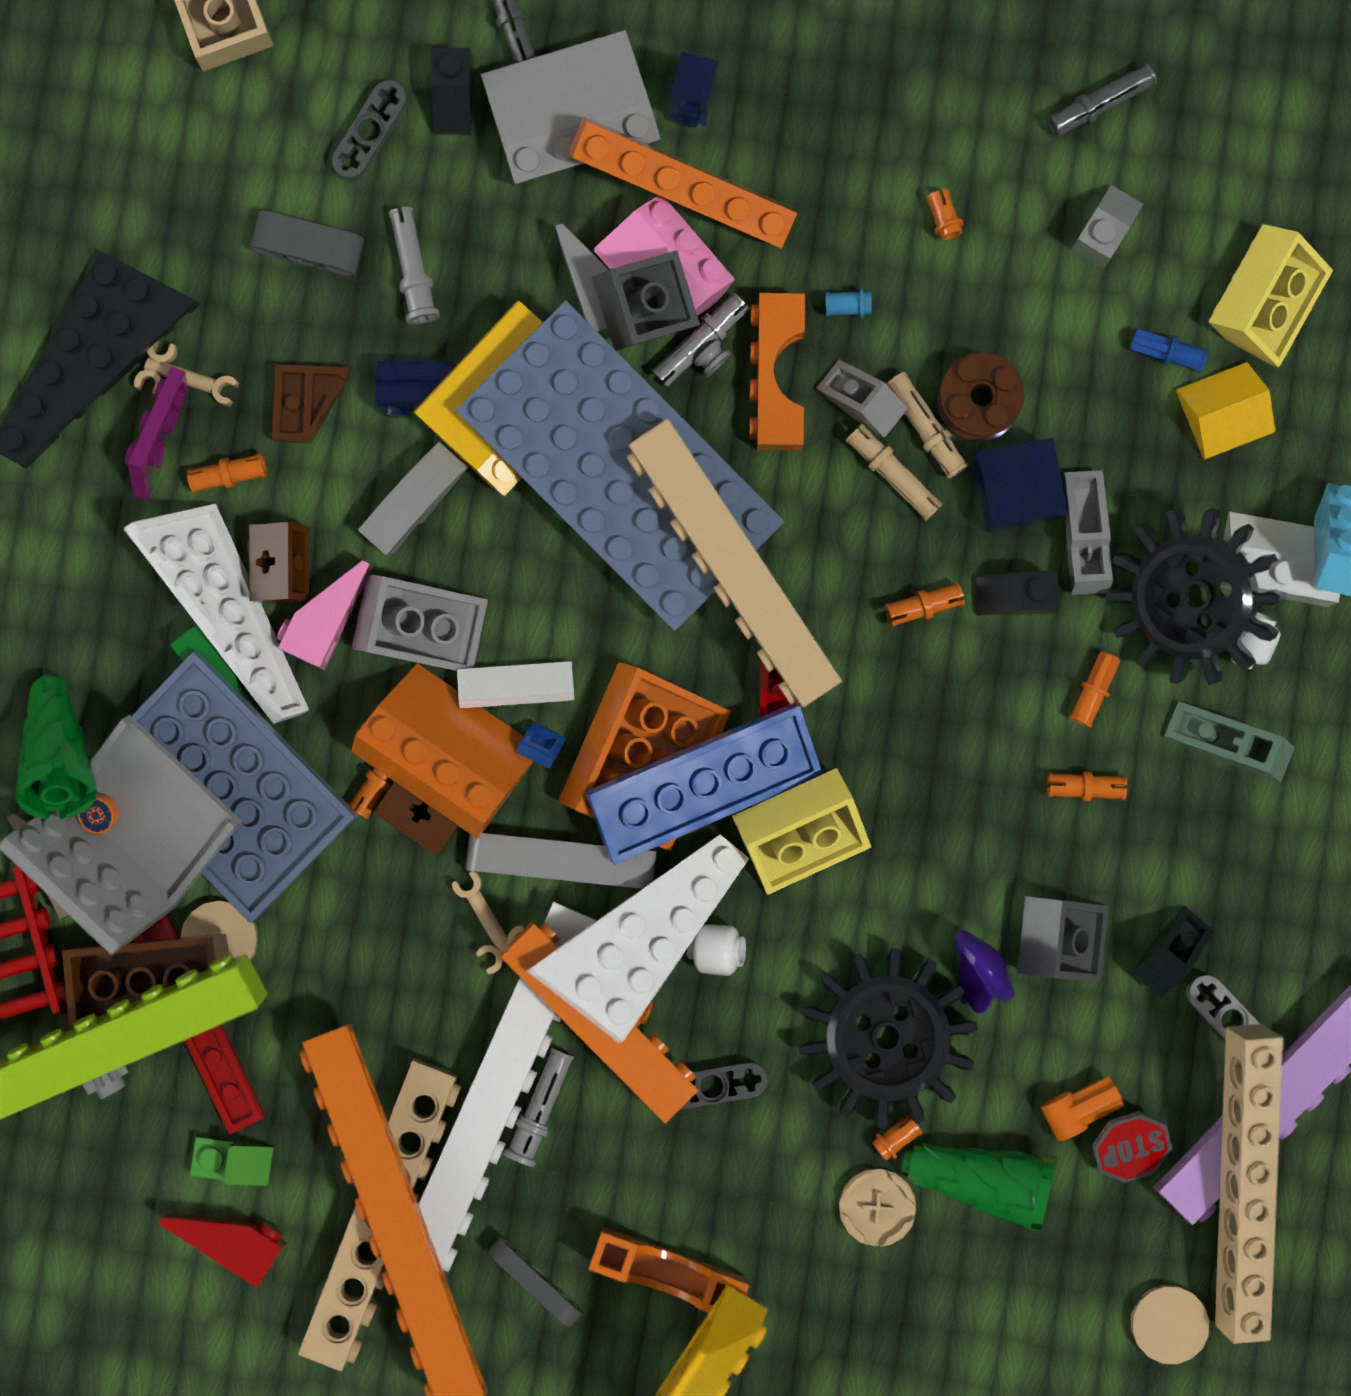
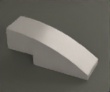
M439 441L387 495L358 531L386 556L395 553L417 525L425 521L468 469L469 465L442 441Z
M1103 470L1065 472V524L1071 595L1106 593L1111 589L1113 575L1109 550L1111 535Z

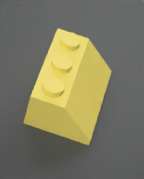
M1262 224L1208 322L1230 343L1279 368L1333 270L1299 232Z
M837 768L732 816L767 895L871 848L853 797Z

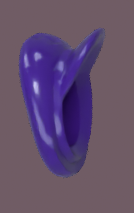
M965 930L957 931L954 936L957 939L955 948L961 958L959 981L960 986L965 991L963 996L972 1010L981 1014L987 1011L995 999L1000 1001L1011 1000L1015 996V990L1004 960L999 952L977 936Z

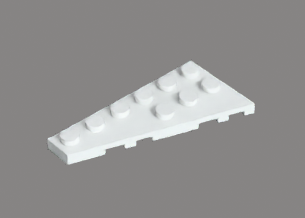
M216 504L135 521L123 528L273 724L300 716L309 710L285 655L278 648L280 644L261 603L249 601V590L247 587L249 576Z
M716 836L638 893L587 927L573 939L556 949L549 956L532 966L527 972L616 1042H623L743 869L749 857L723 836Z

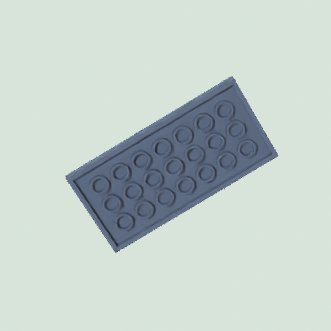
M567 301L456 409L492 448L674 631L715 592L713 587L719 583L711 571L704 575L692 557V554L697 552L690 539L688 538L682 542L671 526L670 522L675 517L668 506L660 509L648 489L654 485L647 474L644 473L638 476L626 458L632 453L628 447L630 443L666 419H669L755 550L785 522Z

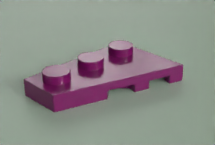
M171 367L166 379L161 378L154 393V400L156 402L152 410H146L141 419L139 430L142 433L137 443L132 442L127 450L125 464L129 468L134 497L149 501L153 488L149 486L148 478L152 467L158 469L161 467L165 449V438L163 436L164 434H172L188 391L186 371Z

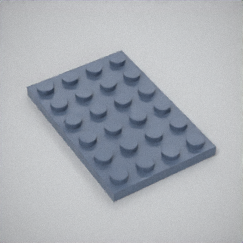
M199 651L192 652L132 715L144 729L242 820V823L202 874L250 924L256 921L359 816Z

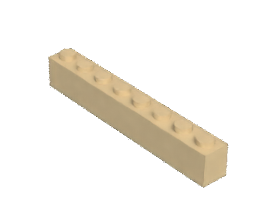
M666 419L630 443L628 447L632 453L626 458L638 476L644 473L647 474L654 485L648 489L660 509L668 506L675 517L670 522L671 526L682 542L688 538L697 550V552L692 554L693 559L704 575L709 571L712 572L719 583L713 587L726 607L730 604L734 605L740 614V617L735 622L747 639L753 636L756 638L762 648L757 652V655L769 672L774 669L777 670L784 681L778 686L789 703L793 704L797 701L801 707H805L841 683L842 680L669 419Z

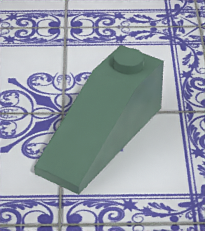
M1180 701L1177 703L1164 735L1170 740L1279 783L1283 779L1295 749L1282 736Z

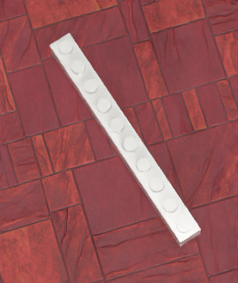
M553 902L544 923L560 938L555 944L559 948L597 920L560 903ZM521 977L419 1202V1207L441 1266L447 1272H449L458 1250L451 1248L457 1234L465 1236L474 1215L468 1212L473 1198L481 1200L490 1179L484 1177L488 1164L491 1162L496 1165L506 1143L499 1141L506 1126L513 1129L521 1111V1107L515 1105L520 1092L523 1091L528 1094L537 1075L536 1071L531 1070L536 1056L544 1058L553 1039L552 1036L547 1034L552 1020L559 1023L561 1021V1018Z

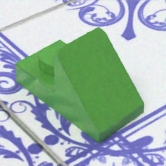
M197 1136L190 1176L224 1180L223 1184L268 1186L274 1146Z

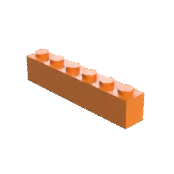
M584 116L568 151L570 156L576 160L781 249L798 214L788 205Z
M531 921L499 953L500 957L666 1124L699 1091L691 1083L696 1076L681 1061L674 1066L664 1056L669 1049L654 1033L647 1038L637 1028L642 1023L640 1019L635 1023L624 1041L618 1043L527 972L528 969L558 949L555 944L560 940L545 923L538 928Z

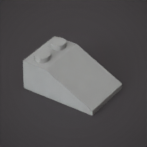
M367 574L351 649L455 671L457 669L474 668L488 599L389 577Z

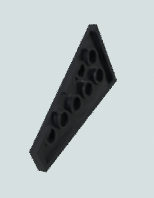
M100 251L0 428V455L24 468L31 465L59 438V433L75 418L78 420L88 411L87 407L99 395L102 394L104 396L146 356V351L162 336H168L175 329L174 325L188 312L191 314L200 304L185 294Z

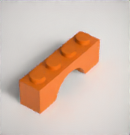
M759 293L758 304H751V327H758V342H751L750 365H757V379H750V402H757V417H750L749 440H757L756 450L802 451L804 445V407L792 402L780 391L774 376V364L777 357L787 346L804 337L805 294Z
M604 1226L602 1227L588 1269L625 1283L640 1284L666 1292L708 1313L727 1285L745 1296L750 1286L749 1278Z

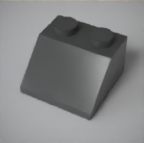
M677 250L616 267L592 277L611 342L616 351L700 325Z
M1025 896L1017 973L1101 983L1109 906Z

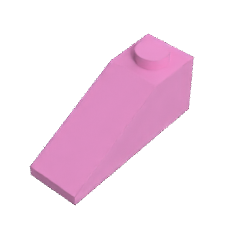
M362 560L295 612L292 620L286 619L277 635V640L281 641L278 648L325 670L364 589L366 576L371 574L373 567Z

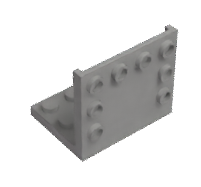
M128 715L119 722L91 761L94 778L97 783L96 794L108 795L115 801L119 809V819L113 828L103 834H93L81 826L78 815L60 819V811L49 812L50 820L35 817L7 835L0 843V850L111 955L177 906L242 823V820L131 715Z

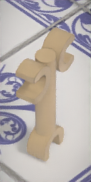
M159 341L147 350L149 357L146 360L144 370L139 372L134 380V387L136 389L142 390L146 380L154 379L156 382L153 389L154 394L159 380L162 377L166 378L170 368L174 367L186 371L188 386L213 394L214 399L223 406H232L233 401L221 396V390L226 385L238 388L239 383L233 377L221 376L216 380L169 364L173 362L178 353L177 347L171 343L167 353L164 355H157L156 353Z
M471 871L469 874L474 881V886L471 890H463L458 881L452 883V888L458 896L467 898L494 944L484 945L476 952L478 957L486 952H491L495 955V964L486 970L488 974H492L503 966L504 960L500 957L499 953L524 929V926L521 925L513 928L507 938L480 892L482 886L481 877L477 872Z

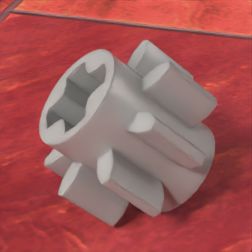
M123 1066L83 1083L82 1086L88 1095L96 1092L101 1100L126 1085L121 1076L127 1074L128 1070L126 1066Z

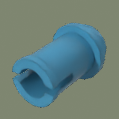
M860 288V292H826V316L860 315V318H864L865 314H872L871 291L864 292V288Z

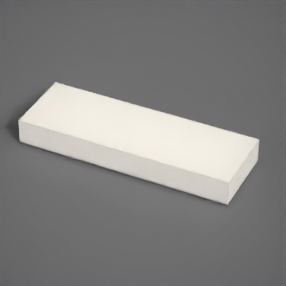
M572 661L457 669L459 708L574 700Z

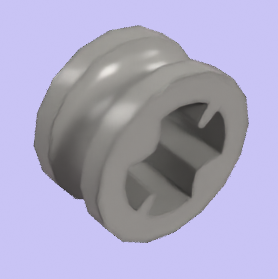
M719 340L711 343L694 361L696 367L702 366L704 368L703 374L706 377L713 374L731 355L729 350L723 351L720 348L721 342Z

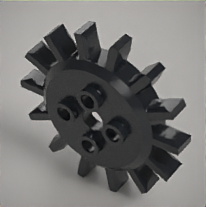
M1182 508L1167 512V522L1172 539L1162 542L1154 529L1147 523L1138 526L1134 530L1138 540L1147 548L1149 554L1143 561L1128 553H1119L1114 556L1112 563L1120 569L1134 574L1135 577L1132 588L1119 587L1106 592V600L1114 603H1132L1135 618L1122 622L1113 632L1116 638L1131 636L1141 629L1150 640L1148 646L1141 651L1136 662L1140 667L1154 662L1163 650L1174 656L1170 669V682L1178 684L1184 681L1188 674L1189 660L1201 659L1208 685H1212L1222 681V669L1218 659L1219 653L1226 650L1232 656L1235 663L1243 670L1250 668L1256 663L1252 653L1241 642V639L1247 632L1265 641H1272L1277 637L1279 631L1271 624L1258 620L1256 614L1258 604L1267 606L1279 604L1286 600V592L1276 589L1267 591L1258 589L1255 575L1272 568L1278 562L1275 554L1262 555L1252 563H1249L1240 552L1243 545L1250 540L1255 529L1250 524L1240 527L1234 531L1231 539L1227 542L1216 537L1220 522V509L1211 508L1206 510L1202 517L1200 533L1189 534L1186 517ZM1190 561L1198 563V574H1193L1189 571L1188 565ZM1222 582H1228L1231 585L1232 591L1230 595L1222 593L1220 588ZM1192 585H1201L1206 590L1207 600L1204 605H1196L1190 600L1189 589ZM1171 593L1179 596L1180 603L1178 606L1170 603L1169 596ZM1203 614H1208L1211 617L1212 624L1210 627L1202 624L1201 616Z
M890 948L886 957V975L872 977L867 960L861 953H856L852 955V967L858 975L859 982L849 989H845L836 977L825 973L820 979L825 989L832 992L838 999L832 1010L827 1012L816 1006H804L802 1014L810 1021L826 1024V1034L823 1040H808L800 1044V1054L814 1056L820 1053H827L832 1064L830 1069L818 1074L811 1084L816 1091L827 1089L837 1079H842L850 1087L847 1095L840 1102L839 1113L846 1118L855 1111L856 1105L863 1095L875 1099L876 1107L873 1117L877 1128H885L888 1123L890 1101L902 1099L906 1102L908 1115L916 1124L924 1122V1109L918 1101L917 1094L927 1087H931L940 1099L952 1103L956 1096L952 1088L940 1080L939 1074L942 1072L945 1064L953 1065L960 1070H973L975 1064L965 1054H957L950 1051L951 1036L959 1034L969 1035L978 1030L977 1022L963 1019L957 1022H948L944 1012L948 1005L962 997L965 993L960 985L948 987L941 995L934 997L926 989V985L934 976L937 963L928 959L920 966L914 980L903 978L900 976L901 951ZM898 1006H904L907 1010L906 1018L901 1021L896 1020L893 1016V1011ZM862 1015L868 1016L870 1019V1026L865 1030H860L856 1026L857 1018ZM884 1026H891L898 1033V1040L891 1048H882L876 1041L878 1030ZM909 1043L914 1044L917 1048V1053L912 1058H907L903 1055V1048ZM876 1053L879 1055L880 1062L876 1067L866 1065L865 1059L868 1054Z

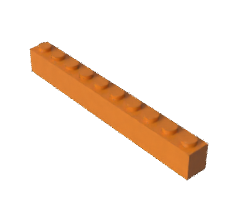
M350 1023L302 1042L305 1049L300 1051L302 1063L307 1073H314L318 1087L314 1088L315 1098L321 1110L327 1109L332 1124L327 1125L331 1141L335 1147L341 1146L346 1159L341 1162L344 1176L348 1184L355 1183L359 1198L355 1199L357 1211L361 1220H368L373 1232V1235L369 1236L371 1249L376 1258L382 1257L387 1272L382 1273L386 1289L390 1296L396 1294L401 1309L396 1310L400 1327L404 1333L410 1332L415 1346L410 1347L413 1362L417 1370L424 1369L428 1384L424 1385L426 1396H487L488 1389L352 1024Z

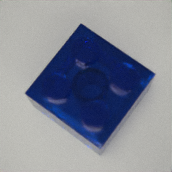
M1054 438L978 451L974 456V467L987 532L1058 520L1068 513Z

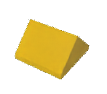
M1248 362L1176 390L1204 460L1276 432L1270 390Z

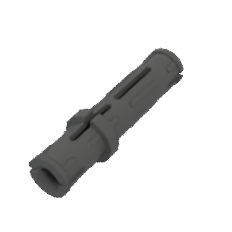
M493 0L498 15L496 24L498 29H502L514 64L523 61L518 43L522 44L527 60L535 58V51L524 24L526 16L523 10H519L517 1ZM505 6L509 7L516 32L511 27Z
M1144 63L1139 68L1087 96L1085 94L1077 96L1074 103L1047 116L1050 129L1056 137L1060 138L1063 134L1083 123L1091 124L1095 122L1098 115L1125 102L1149 87L1155 86L1157 84L1155 72L1149 64Z

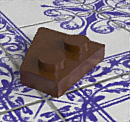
M276 364L272 440L274 442L312 444L349 379L350 368Z

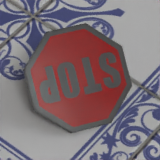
M1137 1111L1110 1120L1092 1144V1150L1099 1173L1128 1183L1155 1174L1171 1152L1172 1145L1165 1121Z

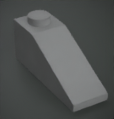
M563 224L556 225L557 236L584 319L602 337L608 336L609 332L592 280L593 276L603 273L608 269Z

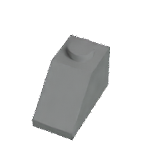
M1111 185L1071 250L1104 269L1143 204Z
M840 359L816 387L819 393L860 425L863 423L868 430L883 438L886 437L908 409L885 382Z

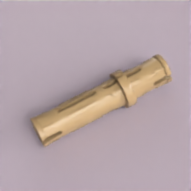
M902 372L888 381V387L908 408L904 414L925 443L923 445L927 453H932L947 475V478L951 479L966 469L969 465L950 440L952 435L948 429L944 430L940 423H938L921 395L912 385L907 374Z
M863 423L845 440L870 464L868 468L872 472L876 470L925 521L943 505L892 454L894 450L890 446L885 447L878 441Z

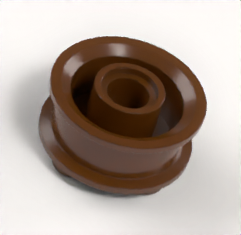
M989 353L970 354L956 361L945 374L937 393V408L945 426L956 436L972 442H986L1003 435L1013 425L1024 404V386L1016 369L1005 359ZM974 390L985 391L989 396L990 403L986 406L976 405L971 399V392Z

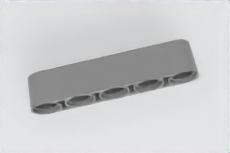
M469 833L466 870L643 889L654 881L657 851L648 850L614 865L609 859L605 846L487 833H482L477 839Z

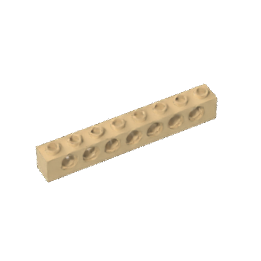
M1263 1024L1226 1027L1215 1326L1234 1344L1271 1341L1283 1037Z
M417 1058L410 1065L388 1122L413 1191L418 1179L425 1181L433 1163V1158L428 1157L429 1150L433 1142L440 1144L448 1122L441 1119L447 1106L454 1108L462 1087L455 1084L459 1076L458 1074ZM427 1095L434 1100L435 1111L432 1115L424 1116L416 1110L415 1101L418 1096ZM414 1132L420 1137L421 1147L418 1151L409 1152L404 1149L401 1144L403 1133ZM415 1194L416 1199L418 1201L419 1195ZM356 1207L298 1353L302 1357L341 1372L347 1362L354 1364L363 1343V1341L356 1338L362 1325L366 1327L370 1325L377 1307L376 1304L371 1303L376 1288L383 1290L385 1283L382 1273L387 1272L382 1257L368 1261L363 1259L359 1253L360 1243L369 1242V1236L373 1235L369 1221L361 1220ZM351 1278L361 1281L364 1286V1294L360 1297L350 1296L345 1290V1281ZM336 1315L344 1316L350 1324L349 1332L344 1334L335 1332L331 1327V1317Z

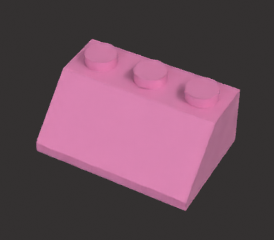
M659 195L636 209L594 249L595 253L609 269L677 250L697 316L716 304L735 281L734 277L667 199Z

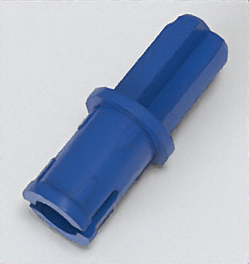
M1142 329L1136 330L1131 341V349L1135 352L1163 360L1164 365H1168L1170 362L1196 370L1199 373L1202 372L1209 352L1207 349H1201L1177 341V336L1173 335L1170 339Z

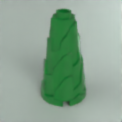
M46 674L37 679L30 688L27 719H25L23 725L22 747L18 757L16 801L22 810L34 817L50 820L49 812L60 811V819H66L81 814L92 806L97 798V783L94 778L90 755H86L82 726L78 725L76 709L70 699L68 684L57 675Z
M921 1142V1146L915 1144L914 1150L906 1149L901 1172L908 1173V1180H913L912 1184L945 1194L960 1203L975 1207L997 1218L1024 1226V1228H1028L1031 1232L1041 1234L1057 1156L1049 1154L1035 1155L1006 1150L953 1148Z

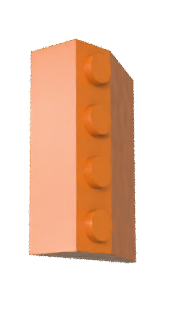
M618 662L558 803L594 818L585 791L722 734L731 711L638 667ZM676 839L659 845V847L671 851Z
M418 663L377 706L355 735L351 749L352 753L477 839L534 762L516 753L523 735L482 707L459 708L458 691Z

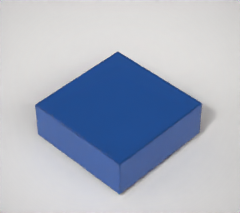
M531 722L519 742L516 753L550 769L561 751L566 738Z

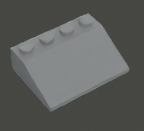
M626 30L481 74L514 185L585 164L572 158L568 152L583 116L646 144L661 140Z

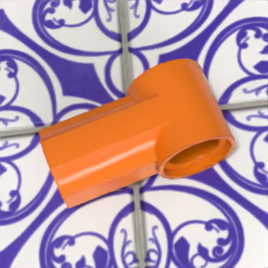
M1106 1076L1074 1093L1069 1091L1046 1101L1040 1107L1057 1142H1061L1082 1133L1089 1127L1088 1124L1124 1107V1104L1110 1076Z

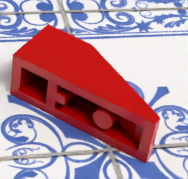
M168 1213L159 1222V1225L256 1288L263 1282L287 1244L286 1241L280 1238L282 1232L267 1222H262L260 1225L254 1221Z

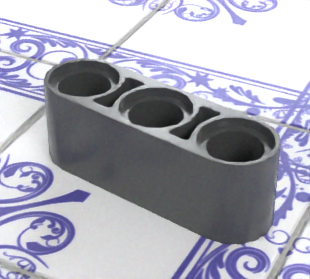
M261 210L258 213L249 249L269 257L354 277L365 239L357 234Z

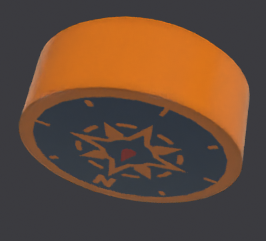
M97 793L95 802L86 811L78 814V820L86 831L93 834H103L116 825L119 819V809L111 797Z

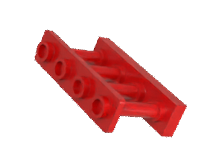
M17 865L13 866L16 879L0 883V899L20 894L26 916L0 923V939L30 931L36 953L0 963V979L40 968L46 990L0 1003V1019L48 1005L51 1006L54 1016L67 1013L65 981L61 982L57 969L58 966H61L60 954L57 946L50 943L47 932L48 929H51L50 917L47 909L40 906L37 895L41 888Z

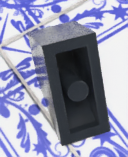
M432 47L431 91L434 135H472L474 61L470 48Z
M1057 571L1014 572L975 578L977 616L1053 614L1059 609Z
M1184 906L1145 950L1133 973L1144 984L1163 997L1190 973L1214 930Z

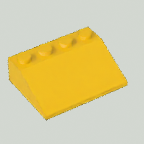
M517 301L414 411L493 490L503 496L522 477L456 409L543 324L520 301Z
M727 1285L655 1396H725L731 1384V1381L727 1379L731 1373L737 1376L740 1374L749 1357V1354L745 1352L749 1346L756 1349L767 1331V1327L762 1324L768 1309Z

